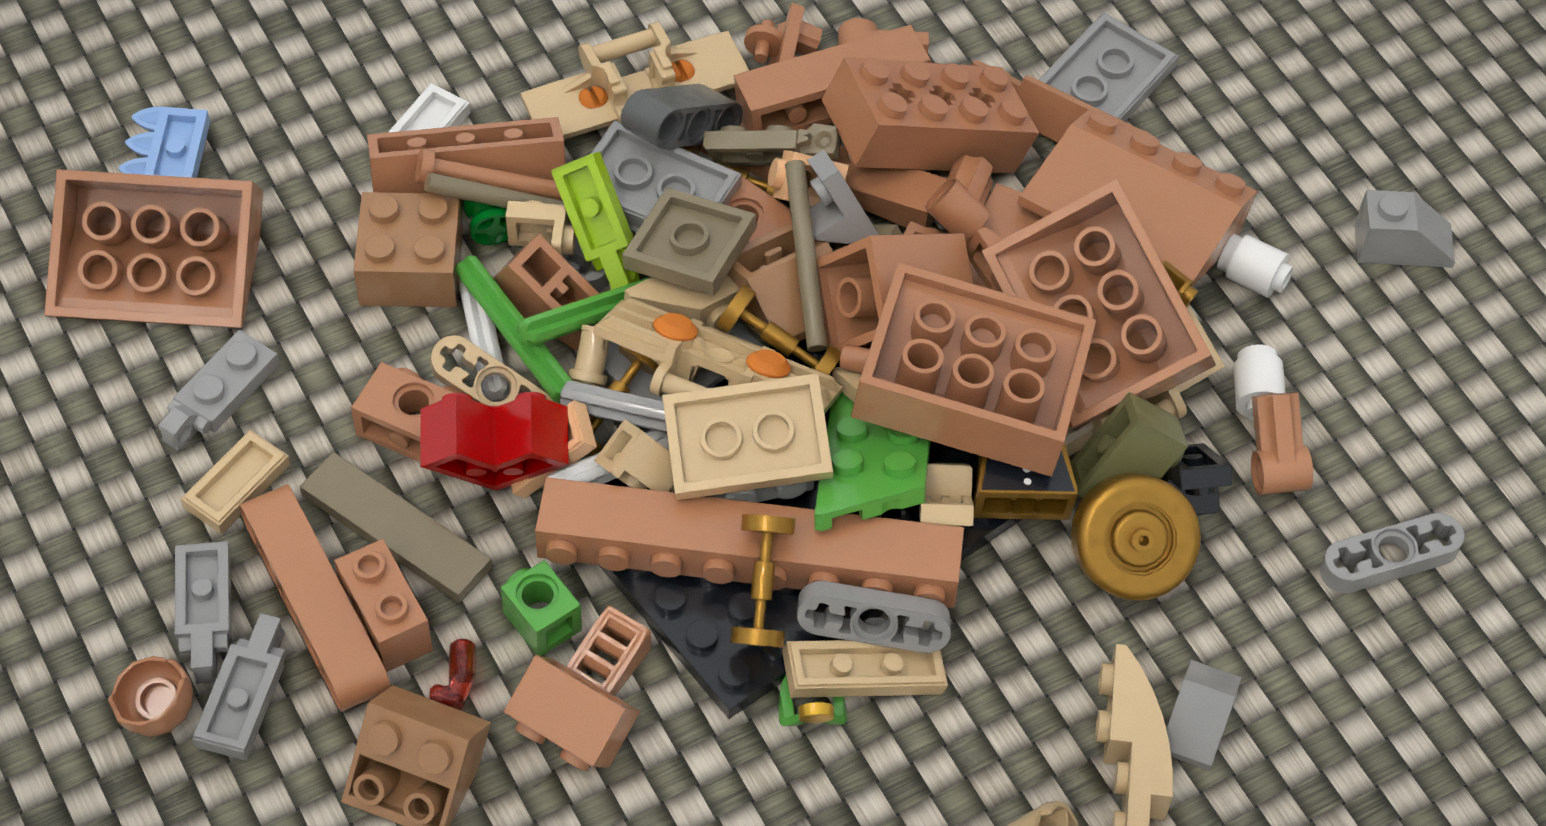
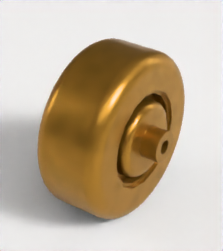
M1126 473L1103 480L1084 496L1077 507L1072 521L1071 545L1080 569L1096 586L1122 599L1142 601L1165 595L1186 579L1198 558L1201 545V531L1199 520L1192 504L1175 486L1151 475Z

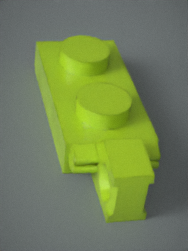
M600 151L552 169V176L586 262L592 261L597 271L604 269L611 289L639 281L640 278L637 272L624 269L622 254L633 239V234Z

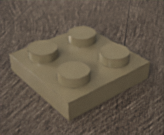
M666 187L622 254L624 269L714 296L756 230V214Z

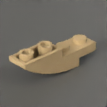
M1116 644L1111 663L1102 662L1100 668L1098 694L1107 695L1106 711H1098L1095 742L1104 743L1103 763L1116 765L1113 793L1123 795L1122 811L1114 810L1111 826H1149L1150 819L1165 820L1173 799V767L1170 743L1160 706L1141 665L1127 645Z

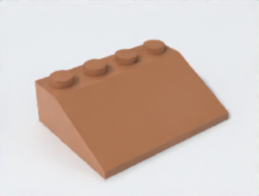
M1087 110L1066 130L1020 194L1017 205L1045 217L1117 178L1161 262L1163 263L1165 260L1188 278L1192 279L1193 283L1191 286H1194L1218 261L1229 238L1233 234L1240 235L1258 191L1246 186L1245 182L1236 175L1219 173L1202 165V161L1192 154L1186 152L1177 153L1161 145L1159 140L1151 134L1134 132L1117 124V120L1107 113Z
M57 169L44 315L47 317L243 329L260 240L264 191L253 181Z
M1117 178L982 250L1003 293L1097 320L1070 419L1074 429L1111 414L1128 392L1146 400L1168 391L1216 366L1206 343Z
M898 262L861 374L851 417L1052 477L1065 442L1097 320Z

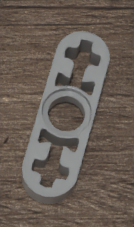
M1433 513L1340 540L1330 545L1320 566V575L1324 583L1332 590L1340 593H1352L1451 563L1456 558L1464 541V530L1455 518L1443 513ZM1434 533L1438 539L1446 538L1448 540L1446 546H1443L1439 540L1427 542L1430 534ZM1383 544L1397 545L1404 551L1406 559L1402 562H1390L1382 557L1378 547ZM1423 545L1420 552H1418V546ZM1366 552L1367 560L1362 561L1364 554ZM1338 560H1342L1346 566L1357 564L1354 572L1350 574L1346 567L1337 568Z
M828 581L812 582L806 585L798 596V622L804 630L814 635L922 653L938 651L945 647L950 640V612L943 603L935 599ZM819 603L829 605L825 609V613L815 612ZM845 606L850 607V619L843 618V615L845 616ZM868 609H879L884 611L889 618L882 624L870 625L862 621L859 616ZM898 615L905 616L903 618V627H898ZM924 621L934 622L929 627V630L919 629V627L923 626Z

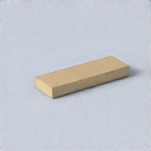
M850 640L787 641L782 650L790 698L940 695L944 693L948 686L941 650L922 653Z

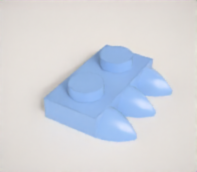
M151 107L132 115V119L149 132L137 134L125 141V144L133 152L144 158H137L123 163L118 168L121 173L197 178L210 125L208 110Z

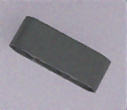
M700 83L642 89L636 91L626 101L621 113V125L626 130L660 149H672L703 144L704 131H720L721 127L728 125L739 126L743 111L742 106L736 101Z

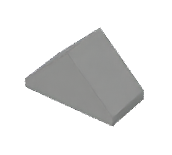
M1194 660L1190 661L1166 729L1172 758L1210 771L1242 677Z

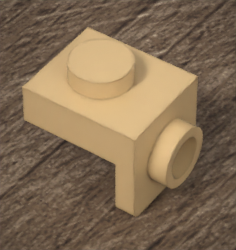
M534 200L526 202L508 201L505 217L509 245L525 246L536 235L540 234L564 259L566 254L574 255L576 234L573 226L568 225V215L564 205L545 204Z
M929 463L925 503L919 504L920 522L956 527L973 526L974 504L972 500L971 465Z

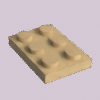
M818 373L662 395L676 500L833 478Z

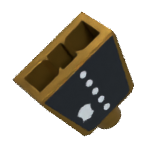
M1065 443L1052 477L979 455L973 499V518L1070 520L1078 492Z

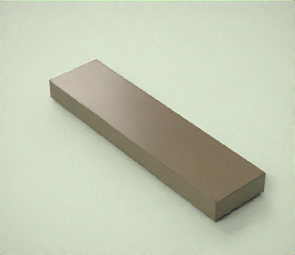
M335 452L299 486L301 496L368 542L374 543L383 539L396 561L459 604L493 568L492 558Z

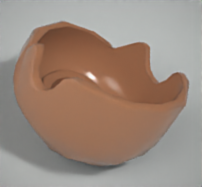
M151 656L133 661L117 677L108 702L114 712L116 721L131 733L152 738L172 732L186 720L192 707L194 693L189 676L177 661Z

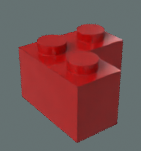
M450 393L444 395L441 401L421 408L420 467L497 491L511 486V484L569 465L568 407L547 400L546 395L542 393H520L516 395L515 400L500 406H488L473 401V397L469 394Z

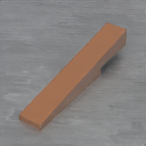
M741 120L739 126L746 128L743 120ZM701 144L700 152L709 155L703 148V144ZM840 145L839 159L832 161L849 165L845 181L863 210L907 228L910 221L925 227L932 225L935 218L925 209V205L937 189L946 182L947 178L917 169L855 167L853 161L849 158L846 147ZM735 166L768 180L770 166Z

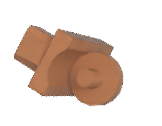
M792 2L789 6L785 22L779 23L776 28L771 20H763L761 24L751 26L746 31L744 45L754 55L756 62L765 63L767 58H769L767 65L798 57L795 56V52L802 55L816 52L823 29L802 21L805 7Z

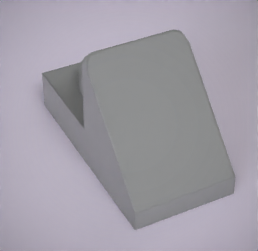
M823 149L807 161L817 175L816 178L809 182L822 200L810 208L814 240L851 244L870 235H879L825 150Z

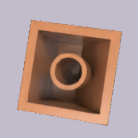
M964 233L870 235L816 258L827 349L831 344L840 351L847 344L870 349L898 262L973 284L970 258L967 252Z

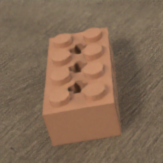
M844 57L821 99L834 126L838 128V134L855 167L951 171L954 162L966 154L970 157L983 156L993 166V173H1015L1039 134L1003 67Z

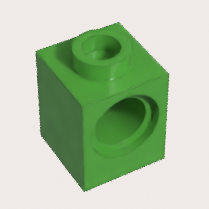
M545 560L530 569L523 568L518 570L500 587L503 613L536 655H544L582 631L580 603ZM539 601L549 604L540 609L529 607L530 604Z

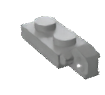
M238 330L173 397L174 399L167 407L169 413L158 425V428L161 430L162 441L179 451L197 431L205 434L211 430L215 433L278 367V353Z
M228 541L175 546V638L179 645L180 656L191 655V671H194L195 684L216 681L217 653L228 652L229 641H232L231 549Z
M260 613L250 640L240 638L236 645H230L193 734L192 740L195 748L247 761L284 669L286 650L279 648L285 633L280 624L281 618Z

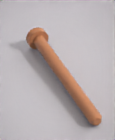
M421 148L418 154L415 182L425 183L427 174L431 172L562 200L556 183L553 180L435 158L434 150Z

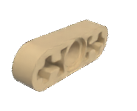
M456 335L444 337L436 343L432 350L430 367L434 376L445 385L453 387L461 393L471 395L473 401L488 406H500L515 400L519 390L539 392L546 395L547 400L553 401L548 393L464 337ZM456 349L461 350L464 353L462 363L473 371L477 362L485 365L477 373L472 387L464 384L468 380L469 373L460 367H454L451 372L443 368L445 358L440 355L443 351L452 354ZM498 375L506 379L510 386L509 396L500 402L488 400L481 391V383L485 378Z

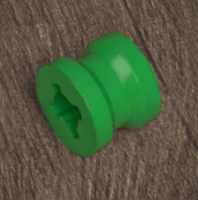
M464 200L465 214L471 220L469 223L471 238L476 243L496 245L508 241L505 217L507 208Z

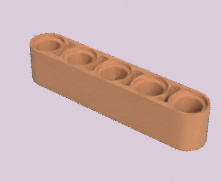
M286 484L239 504V510L250 537L340 712L373 699L391 687L386 670L290 486Z

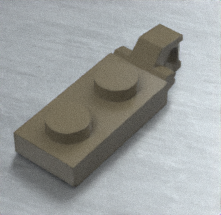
M816 123L807 130L799 129L798 131L784 125H771L766 130L748 131L744 127L728 125L721 127L720 131H704L703 148L715 163L721 162L731 166H771L775 158L782 159L784 150L814 156L824 149L831 160H838L840 136L836 126Z

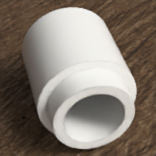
M1233 234L1227 241L1217 264V269L1226 272L1227 279L1267 298L1271 296L1274 290L1279 293L1283 292L1291 278L1294 267L1288 265L1290 256L1288 253L1250 235L1240 237L1236 234Z
M1251 345L1239 351L1237 360L1233 364L1236 410L1241 415L1254 421L1252 396L1285 393L1283 362L1277 356L1276 350L1267 345Z

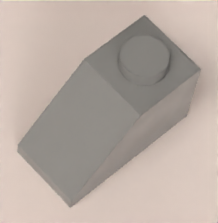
M1366 190L1354 224L1358 263L1453 268L1455 257L1451 224L1414 192Z

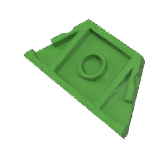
M841 392L830 407L827 426L833 478L819 480L814 513L815 530L824 531L831 529L832 518L859 511L860 517L864 520L882 515L890 509H904L925 503L931 441L852 418L851 413L854 402Z

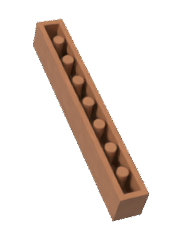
M546 477L535 536L537 558L548 559L556 564L569 565L577 562L600 565L611 571L635 569L651 571L661 577L684 575L705 578L717 584H726L731 581L752 584L754 561L760 560L762 533L741 530L742 514L796 519L794 535L773 534L770 562L775 563L773 590L783 588L802 590L812 582L828 581L935 599L948 608H954L959 584L964 527L881 517H871L862 520L860 515L845 514L832 518L831 529L817 531L815 530V509L707 496L676 500L675 493Z

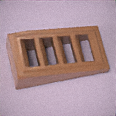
M607 606L593 624L566 667L616 696L651 650V631L614 607ZM601 650L618 660L616 665L598 656L599 651ZM588 668L606 680L602 684L583 672Z

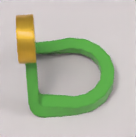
M787 676L784 677L779 695V722L782 726H798L804 723L822 722L829 725H844L846 723L845 697H833L832 704L815 702L800 705L798 707L799 714L795 715Z

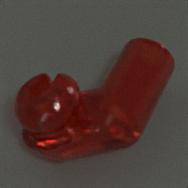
M462 638L450 644L448 685H433L430 688L429 694L431 700L460 711L463 709L476 676V646L471 640Z

